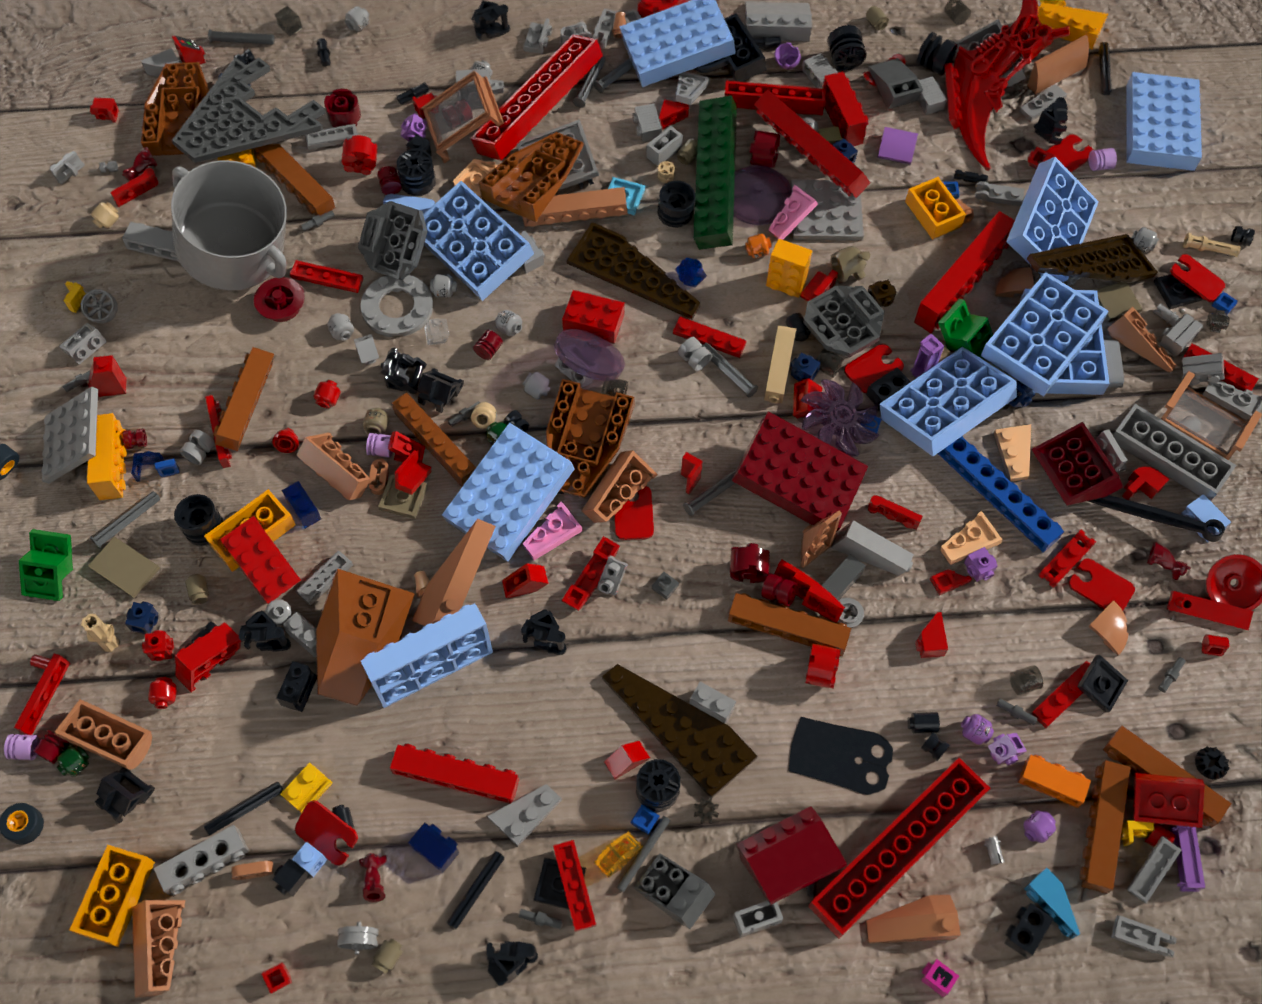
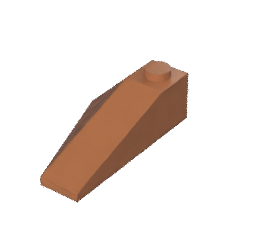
M1133 307L1107 328L1109 335L1114 340H1118L1122 345L1167 372H1172L1176 367V364L1166 350L1157 345V337L1155 334L1147 331L1145 327L1148 324Z
M840 511L804 529L801 541L800 566L802 568H805L832 546L842 514Z
M928 895L866 920L868 943L955 940L961 935L958 912L950 895Z

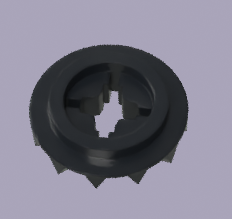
M1207 746L1196 754L1195 765L1204 777L1217 780L1223 778L1230 769L1229 759L1224 755L1225 752H1221L1217 747ZM1217 758L1216 766L1213 765L1208 768L1210 759Z

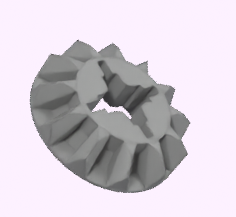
M852 598L838 600L845 607L844 612L851 608L852 615L844 619L845 613L843 612L838 622L847 625L849 628L857 627L864 617V610L861 604Z

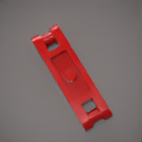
M1082 529L1038 574L1041 579H1046L1052 588L1069 573L1097 542L1093 538L1087 537ZM1081 541L1085 546L1081 547L1078 542Z

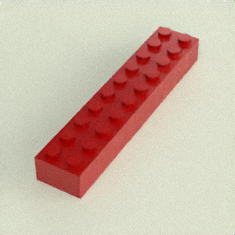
M573 34L499 108L504 123L498 127L491 120H488L470 138L477 154L500 161L504 159L603 57L598 40Z
M958 758L810 902L808 907L840 939L990 790V787L966 763Z

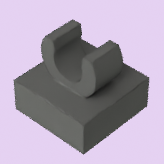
M663 572L653 583L652 589L667 600L677 589L679 582Z

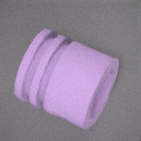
M1114 148L1092 150L1089 154V166L1092 171L1113 169L1116 166L1117 155Z
M369 433L366 443L367 455L391 458L393 452L388 450L391 435Z
M9 734L4 744L5 757L14 760H35L37 754L33 750L39 743L38 736Z

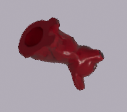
M147 147L137 154L132 167L122 171V176H125L127 180L131 181L138 177L139 174L144 173V170L150 166H157Z
M1157 542L1153 543L1147 564H1159L1164 569L1171 570L1174 580H1178L1180 576H1184L1187 573V570H1191V567L1187 566L1186 563L1176 561L1166 547Z
M369 853L365 858L359 859L360 866L367 869L364 876L365 887H363L362 891L363 898L368 902H379L386 898L384 886L380 883L381 878L378 872V868L387 861L386 855L379 857L377 854Z

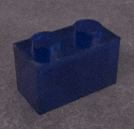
M299 481L281 490L304 529L321 520L317 508Z
M424 822L409 840L408 844L434 867L444 873L459 854L458 844L449 836L445 839L440 835L442 831L434 824L429 826Z

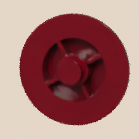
M287 277L272 278L265 281L256 290L254 305L257 312L263 317L276 322H285L293 319L303 306L305 295L303 288L295 280Z

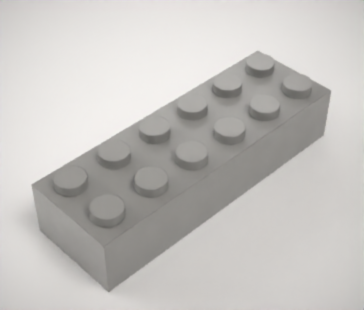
M1137 404L1132 407L1113 434L1121 448L1199 496L1204 494L1210 501L1217 495L1237 466Z

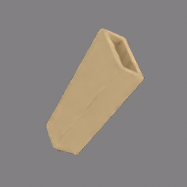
M778 325L765 392V401L771 403L783 402L796 328Z

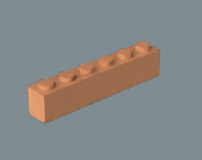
M625 187L555 195L536 222L523 217L524 226L534 227L537 225H551L553 223H567L570 221L627 215Z

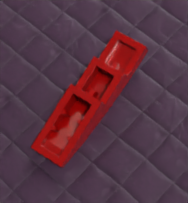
M781 559L774 574L781 576L783 580L789 579L797 582L798 590L796 596L804 599L802 605L837 623L845 607L817 581Z

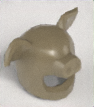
M850 246L832 254L830 258L833 270L838 272V283L841 284L847 281L851 274L857 280L863 279L866 276L863 270L866 267V261L870 258V252H862L859 248Z

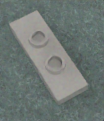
M1054 84L1020 107L1019 112L1031 122L1040 116L1042 111L1050 104L1055 103L1056 98L1063 97L1065 99L1067 93Z
M351 124L307 134L305 136L308 150L343 144L346 138L349 140L352 139V136L357 135L356 125Z
M338 550L296 590V593L311 606L330 588L336 570L347 571L353 566V563Z
M1161 837L1126 890L1144 903H1147L1182 849L1166 838Z

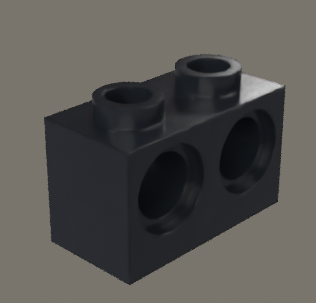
M897 367L870 384L866 395L880 410V403L908 385L910 380Z
M1032 903L1026 907H1020L1015 916L1018 918L1016 924H1011L1005 933V936L1008 937L1005 944L1027 959L1034 955L1054 919ZM1028 915L1036 919V926L1029 923ZM1018 934L1025 936L1026 944L1018 941Z

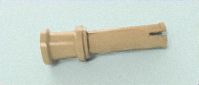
M1189 232L1186 234L1183 242V248H1195L1200 252L1208 250L1234 257L1239 255L1241 248L1236 245L1208 240L1206 236H1194Z

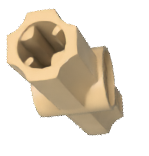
M88 614L85 618H82L81 626L87 632L89 642H97L105 652H112L118 647L119 640L114 635L112 624H104L96 614Z

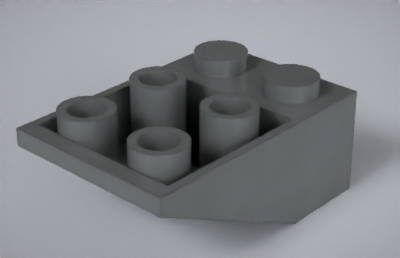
M898 58L868 67L888 109L916 102L923 92L917 76Z
M660 853L634 887L635 890L689 930L716 895L706 881Z

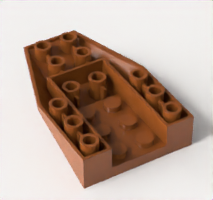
M199 62L165 64L150 92L144 107L141 144L143 149L145 147L148 148L152 156L184 154L173 145L172 139L209 92Z
M555 132L511 154L479 182L482 199L536 222L566 180L584 143Z
M562 379L546 429L547 447L571 461L575 469L559 490L560 492L583 498L587 496L620 449L635 407V398L633 396L616 392L615 397L581 389L580 383Z
M336 570L316 629L318 695L358 706L372 686L360 660L364 659L369 653H376L382 650L389 643L399 641L415 593L344 570Z

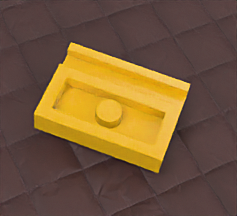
M309 762L280 795L302 813L306 804L312 800L317 801L333 782Z

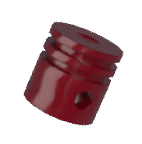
M385 166L379 169L377 177L382 193L385 195L399 193L402 186L396 168Z
M486 330L473 346V350L484 360H491L503 344V340L494 331Z
M48 730V734L43 736L44 739L40 740L33 752L46 761L55 764L58 755L70 743Z

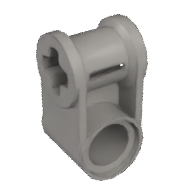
M584 22L565 26L561 29L560 44L562 46L573 34L592 38V34L588 32L587 25Z

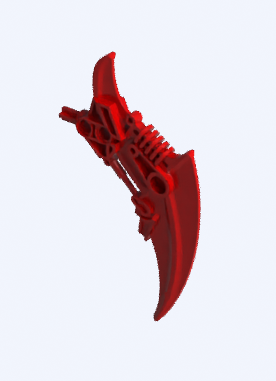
M1022 0V8L1016 21L1010 27L1008 25L1002 26L1001 33L998 35L993 33L992 37L989 36L987 40L985 39L983 43L979 44V47H975V50H966L963 47L958 48L954 69H957L959 78L956 79L960 87L958 96L961 100V106H959V110L962 113L961 128L959 129L969 150L986 171H989L991 168L985 150L986 128L992 110L994 109L997 113L1003 107L1001 96L1005 94L1004 89L1008 86L1007 82L1017 71L1019 72L1026 64H1030L1054 39L1070 36L1069 26L1052 29L1048 25L1041 24L1037 0ZM1020 57L1022 60L1014 67L1015 69L1006 78L1002 77Z

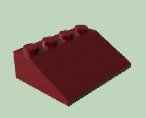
M1083 422L1031 449L1066 506L1106 497L1123 488L1118 473Z
M812 806L737 843L742 863L770 905L847 866V862Z

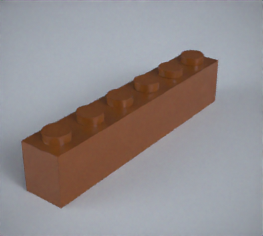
M279 143L255 148L257 160L260 163H264L270 173H274L281 184H285L289 193L296 195L300 204L304 203L311 215H322L335 208L333 197Z
M252 347L250 354H246L244 359L245 366L244 368L241 367L238 373L239 381H235L233 384L232 392L234 393L232 396H228L226 402L227 409L221 413V424L215 427L213 436L216 437L215 445L238 451L272 368L274 353Z
M406 392L392 402L395 415L458 484L463 487L476 467Z
M745 593L735 594L728 617V622L812 647V644L840 649V656L842 657L851 632V628L843 623H833L824 617H813L804 611H793L784 605L770 604L765 599L757 600Z
M1122 725L1114 732L1103 748L1111 759L1131 767L1130 772L1134 774L1142 773L1195 778ZM1205 785L1203 825L1212 828L1220 823L1232 803L1207 785Z
M1105 760L1095 770L1097 784L1094 785L1092 790L1094 804L1091 805L1089 810L1091 824L1086 830L1088 844L1083 850L1085 864L1080 870L1079 878L1082 880L1081 887L1105 894L1114 889L1131 768L1129 766Z

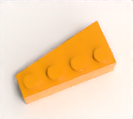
M1043 2L1039 7V20L1042 25H1048L1052 29L1069 26L1070 36L1061 38L1073 42L1086 35L1088 37L1089 49H1093L1108 16L1107 13Z

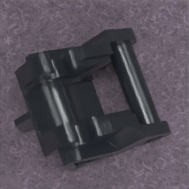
M482 0L479 8L475 10L471 18L478 40H482L481 34L493 37L495 35L502 36L510 31L507 5L499 6L497 3ZM500 16L502 25L499 22H495L498 20V17Z
M1063 97L1056 98L1055 103L1050 104L1044 109L1039 121L1034 125L1035 133L1051 144H1061L1062 138H1056L1055 136L1060 137L1062 132L1067 130V126L1062 125L1068 119V107Z
M392 348L388 351L385 362L380 364L382 368L381 373L385 375L384 380L387 388L404 392L408 391L412 394L417 393L421 374L427 366L419 357L412 358L408 354H401L397 348ZM409 366H416L410 383L409 377L405 375Z
M433 368L432 371H427L421 376L417 390L420 393L418 395V403L424 406L425 400L436 405L437 412L443 413L444 404H449L453 397L458 396L464 385V380H457Z
M544 609L530 616V619L525 621L521 629L524 643H527L528 638L533 636L535 638L534 646L537 649L557 655L566 653L567 648L564 644L565 634L559 631V625L551 611Z
M262 610L256 612L248 619L245 625H241L239 639L241 642H244V647L247 650L250 649L252 641L257 643L256 647L260 651L279 652L286 651L291 647L290 640L284 636L283 628L276 627V623Z
M122 767L119 772L115 771L101 779L96 793L99 797L95 803L101 810H106L111 814L117 823H121L123 821L122 816L125 817L138 804L145 803L154 792L155 787L147 785L129 769ZM127 779L140 791L132 794L121 785V782Z
M505 941V943L500 944V951L498 953H494L495 948L491 942L487 943L486 946L487 961L489 962L488 973L498 986L504 985L507 981H513L527 968L528 963H535L538 959L536 948L530 943Z

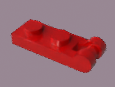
M147 168L142 175L116 188L110 194L116 205L120 207L156 187L159 181L155 176L154 170Z
M878 495L872 496L868 505L870 513L875 514L878 512L889 520L902 523L909 529L917 530L923 517Z

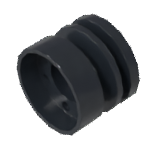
M843 25L835 28L829 34L827 43L835 68L839 70H852L864 62L867 53L858 27Z
M931 32L920 47L916 64L920 66L924 64L926 69L932 64V72L943 76L945 74V65L952 62L958 48V43L946 39L942 44L943 36H937L936 33Z
M410 149L399 156L397 170L403 191L412 196H423L432 191L436 184V177L430 154L424 150Z
M678 180L670 181L663 185L660 190L657 209L658 218L663 224L668 227L679 228L691 221L696 198L694 189L686 182Z
M195 494L182 499L174 511V520L187 540L194 545H208L209 543L204 535L224 522L212 500L205 495Z
M662 759L646 762L637 774L636 795L639 802L652 811L662 812L670 809L679 797L681 777L678 769L672 763ZM659 780H662V785H655V781L658 782Z

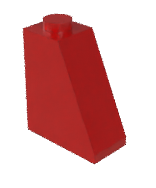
M114 356L94 357L88 379V388L94 387L98 389V397L126 394L127 378Z

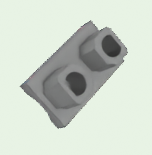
M72 151L70 154L67 153L63 156V159L57 164H53L49 170L57 181L62 184L72 175H78L77 171L85 165L77 153Z
M610 555L597 586L599 587L598 589L606 594L610 593L615 596L628 564L618 561Z

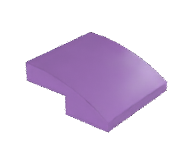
M885 127L878 158L911 165L918 133Z

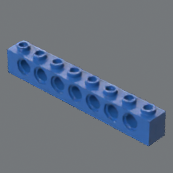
M963 436L937 453L1043 553L1057 542L1064 533V530L1057 522L1048 517L1043 509L1035 505L1029 496L1022 493L1015 483L1009 481L1001 470L995 468L990 460L982 456L976 447L969 444Z

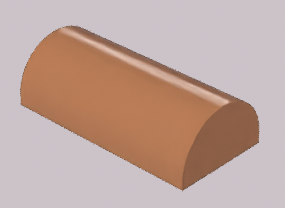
M81 699L54 732L62 739L129 770L136 768L142 762L152 741L151 731Z

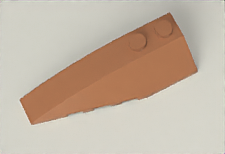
M480 519L475 521L428 583L412 621L423 626L430 623L434 624L440 621L443 616L454 614L461 609L496 526Z

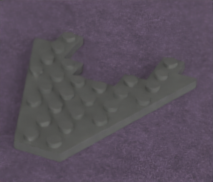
M234 58L172 139L175 147L193 162L197 163L322 131L323 126L316 119L325 114V108L315 100H312L288 116L278 108H274L264 115L260 114L245 102L255 96L254 89L248 86V84L270 72V66L260 58L247 65Z

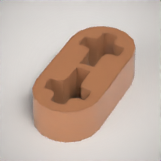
M376 459L371 464L368 485L370 491L375 495L383 494L388 483L389 466L384 459ZM380 466H383V468H381L380 474H378V470H377V469H378ZM377 480H379L381 485H379L378 488H375V485H377Z
M260 861L231 867L232 879L245 880L272 875L273 862Z

